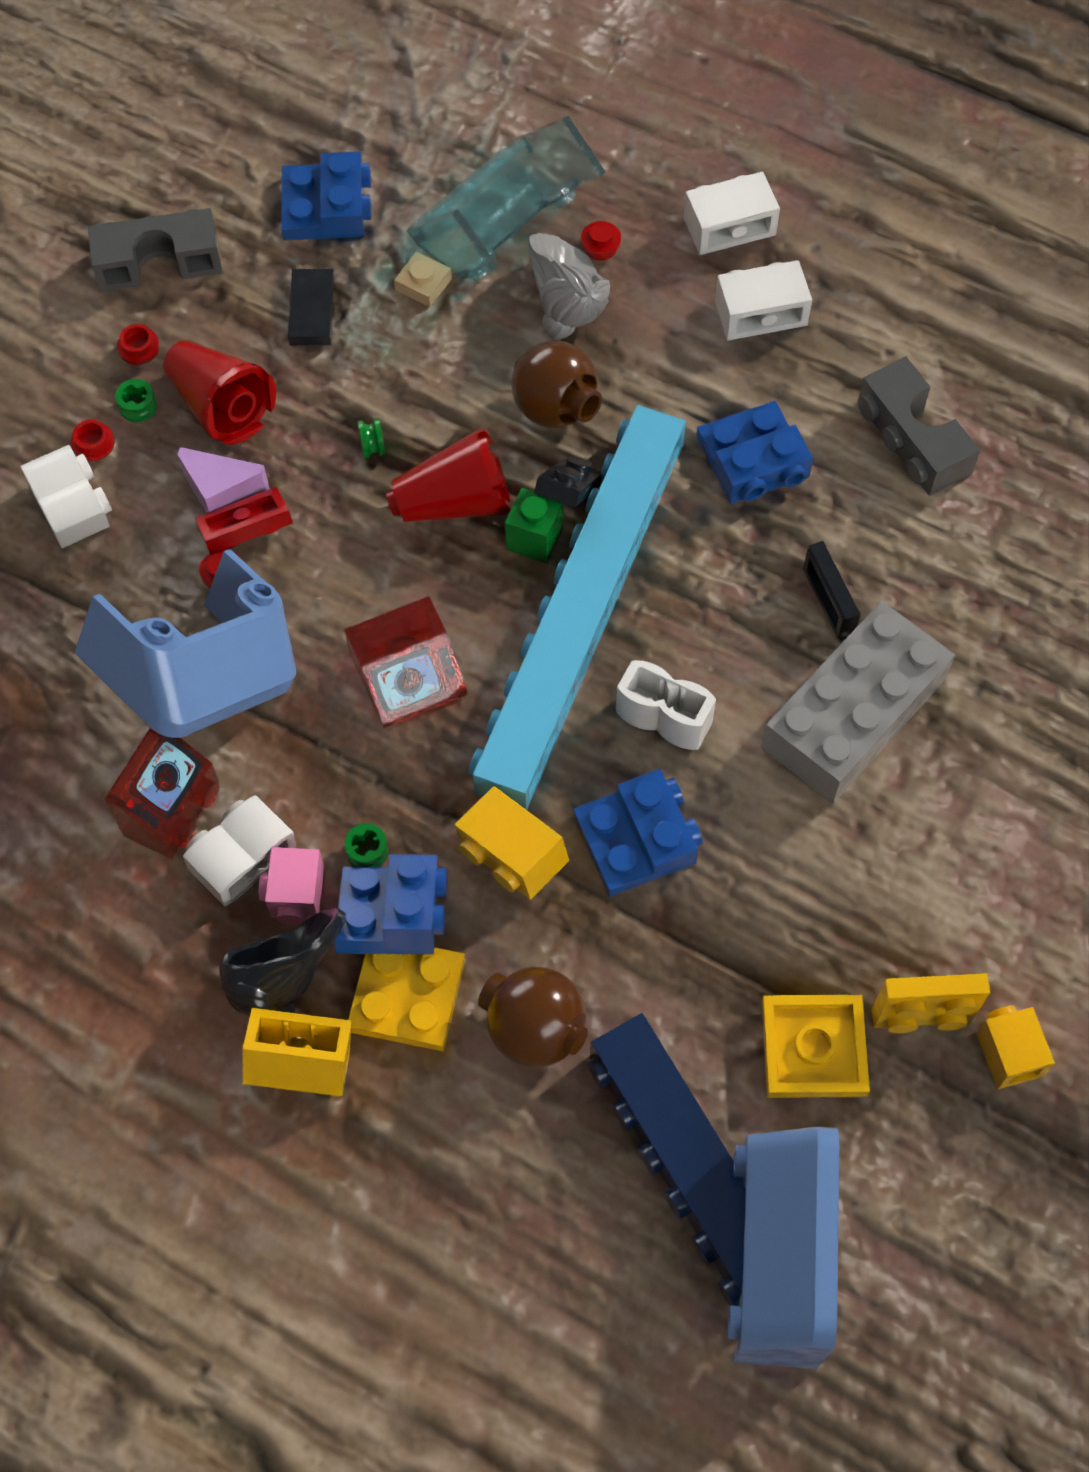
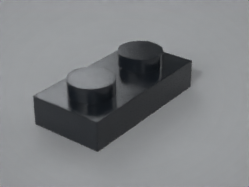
M579 457L563 458L538 476L534 494L575 508L589 497L593 488L599 489L602 479L601 471L593 469L592 463Z

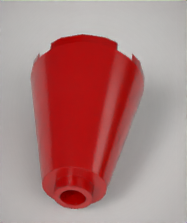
M188 340L180 341L168 350L163 362L164 372L211 438L221 441L226 445H235L247 441L264 426L260 422L266 410L272 413L276 402L277 389L274 379L269 373L256 364Z
M483 428L473 432L393 479L391 482L392 490L386 491L388 504L393 516L401 515L404 522L497 516L510 513L512 508L508 503L511 502L509 490L499 457L490 452L489 445L494 443L488 430Z

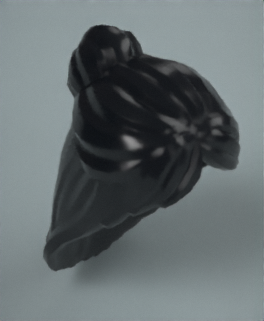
M336 907L331 910L325 909L312 915L297 928L289 932L275 935L264 941L255 940L250 944H244L237 949L229 950L219 966L221 988L225 991L229 1004L237 1012L250 1016L252 1008L295 1013L293 1002L306 992L315 970L340 934L345 923L346 913Z

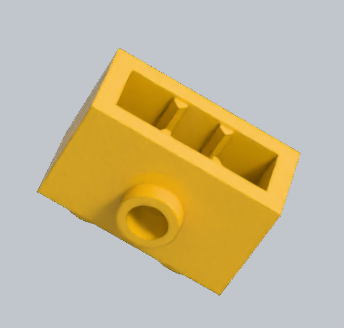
M495 786L454 824L461 840L459 849L462 854L476 866L483 863L493 871L494 878L507 891L513 893L517 889L530 900L569 862L563 837Z
M252 1008L243 1044V1084L342 1097L350 1056L352 1020Z

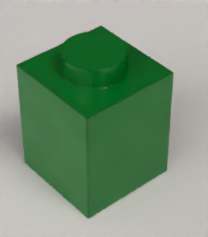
M521 487L505 522L506 550L547 564L563 530V504L534 494V491Z

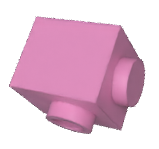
M271 847L269 872H262L259 881V900L265 901L271 918H277V921L288 925H301L312 915L320 912L324 877V863L320 850Z

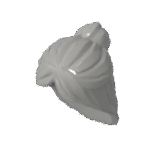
M545 233L532 234L528 239L531 265L540 293L542 309L545 313L542 318L544 331L554 341L571 335L576 327L590 324L605 310L606 305L609 303L610 280L597 274V270L587 255L560 239V237Z

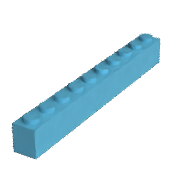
M640 405L636 406L630 420L623 419L616 438V443L619 444L615 454L608 453L602 467L601 478L604 480L600 489L593 488L588 497L585 512L588 513L584 524L577 523L572 533L569 547L573 550L568 560L561 559L557 566L553 581L557 585L552 597L545 595L541 602L537 615V621H540L535 634L529 632L524 640L520 658L524 660L519 672L512 670L508 676L503 696L507 697L503 708L502 710L495 709L489 719L486 735L490 737L484 750L477 748L472 757L468 773L473 776L475 794L484 796L495 786L523 808L528 809L684 445L686 420Z

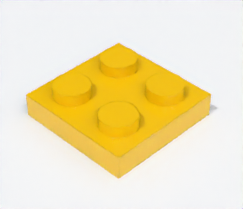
M434 948V954H365L348 1019L352 1020L351 1033L444 1052L466 960L465 954Z
M988 974L885 979L871 1009L874 1028L888 1027V1031L891 1033L912 1032L917 1030L920 1025H937L938 1029L943 1031L965 1028L968 1025L967 1023L973 1021L990 994Z
M862 995L763 996L762 1017L767 1098L868 1096L870 1086Z

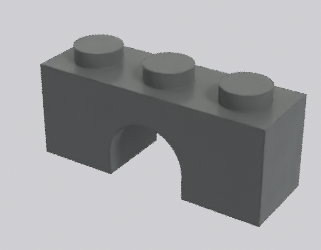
M211 208L87 226L91 263L100 292L141 286L140 271L142 266L148 260L159 256L170 257L177 261L182 279L223 273L218 237Z
M907 356L863 377L858 407L863 417L868 421H872L881 432L886 447L891 452H896L904 462L912 481L920 484L926 493L931 496L972 475L981 450L956 419L940 426H927L914 418V416L924 412L930 386Z

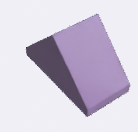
M182 447L179 449L178 457L185 479L206 513L270 489L264 465Z

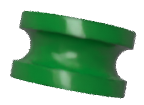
M130 379L123 382L116 390L115 399L122 417L126 420L143 422L151 418L156 412L157 401L153 389L148 382L141 379ZM137 397V399L143 400V402L136 405L134 401L129 400Z
M374 418L371 424H365L363 420L358 421L364 460L370 459L373 453L379 454L380 457L386 456L379 418Z
M370 823L356 825L347 833L344 845L347 858L353 867H380L384 864L388 857L389 849L386 835L380 827ZM368 839H373L377 850H368L365 856L360 855L356 844H365Z

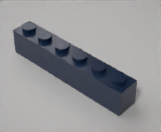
M641 1013L591 1041L590 1057L592 1059L587 1061L588 1068L599 1087L602 1088L608 1085L617 1102L613 1103L612 1107L624 1129L628 1131L634 1128L643 1144L638 1147V1151L648 1170L653 1175L660 1172L668 1185L669 1190L665 1191L664 1194L671 1209L678 1219L686 1216L695 1230L696 1235L692 1236L691 1239L699 1256L706 1265L714 1262L724 1280L719 1283V1287L729 1306H739L743 1285L746 1188L743 1187V1177H734V1160L646 1017Z

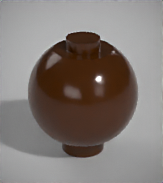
M546 341L527 350L515 362L511 382L513 398L521 413L533 423L547 428H562L572 425L577 421L581 423L589 422L598 413L602 404V395L597 391V374L591 360L578 347L563 341Z
M526 967L513 972L508 977L501 973H495L487 980L480 992L478 1006L487 1011L486 1023L492 1042L506 1058L519 1065L527 1067L550 1066L565 1059L569 1054L575 1055L585 1043L588 1029L585 1028L586 1009L583 998L573 982L558 971L546 967Z

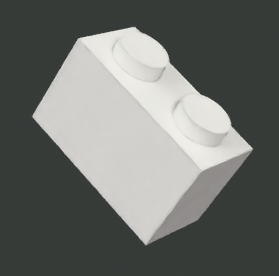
M763 171L751 175H741L712 185H702L696 189L686 191L684 221L699 255L775 236L777 233L780 207Z
M799 260L786 263L776 262L768 266L748 270H733L717 276L715 304L727 341L808 326L812 297Z

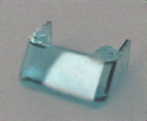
M566 116L508 143L411 224L406 231L416 245L441 264L451 268V271L461 279L471 277L473 281H476L498 266L493 260L495 257L493 251L539 211L553 204L557 209L563 207L576 197L577 194L574 189L577 186L602 176L605 170L570 117Z

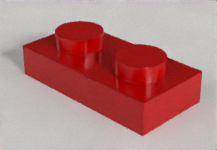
M277 487L194 517L210 555L224 549H232L240 543L261 535L272 534L280 528L293 524L290 511Z

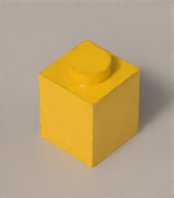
M1014 1005L998 1008L987 1014V1019L976 1034L997 1090L1044 1077L1055 1064L1033 1007L1019 1011L1016 1010Z

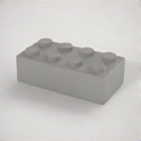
M881 601L768 721L765 726L761 749L834 804L946 680L955 654Z

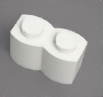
M67 445L20 466L61 548L110 527L105 514L112 511V508L101 487L92 489L88 480L94 478V474L84 454L75 456L71 447Z
M631 661L617 686V714L634 727L644 730H657L665 740L675 746L690 750L699 749L712 725L716 698L699 684L687 680H674L669 673L655 664L646 661Z
M254 795L245 801L238 800L225 811L223 821L219 826L210 831L203 830L197 833L187 844V851L183 858L188 870L225 907L248 891L260 878L262 872H269L271 847L295 848L296 841L293 831Z

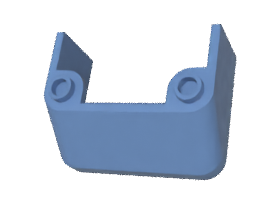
M231 549L223 552L204 604L222 622L221 624L187 637L179 632L169 621L162 618H147L131 624L101 594L92 596L74 652L154 731L171 738L187 736L289 691L296 676V665L281 596L273 586L262 579Z
M809 1127L746 1135L743 1145H735L734 1177H743V1187L746 1188L742 1294L739 1306L730 1305L728 1314V1339L737 1340V1345L733 1351V1362L817 1369L834 1350L837 1332L838 1128Z

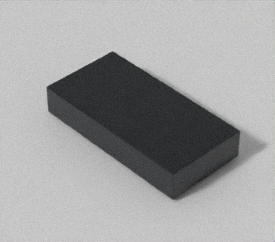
M292 269L288 325L290 346L331 345L335 280L333 269Z
M820 541L808 546L803 571L837 639L839 638L841 641L846 639L856 629L861 614L824 541Z

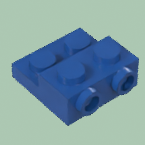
M361 152L321 153V164L282 166L281 231L283 240L364 237V220L372 219L370 195H364V188H371L370 163H362Z
M776 401L697 427L696 437L730 504L742 500H756L768 491L783 486L794 487L810 477L813 457L795 424L788 425Z
M661 769L617 784L616 793L573 808L575 822L609 897L684 869L697 862V846L703 844L700 830L693 818L684 820L678 807L683 804L680 787L674 778L666 780Z
M389 854L388 867H343L338 908L344 911L346 916L344 926L335 940L336 953L434 954L435 935H444L445 908L444 905H437V899L447 895V868H438L437 855Z

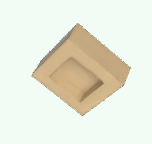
M415 252L395 278V291L431 307L452 279L451 268Z

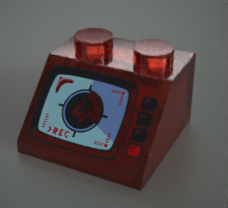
M429 596L344 629L349 655L383 728L468 695L448 634Z
M150 727L104 800L124 837L172 859L178 848L185 847L191 840L196 827L195 821L202 809L209 808L215 801L219 792V779L212 762L181 738L163 736Z

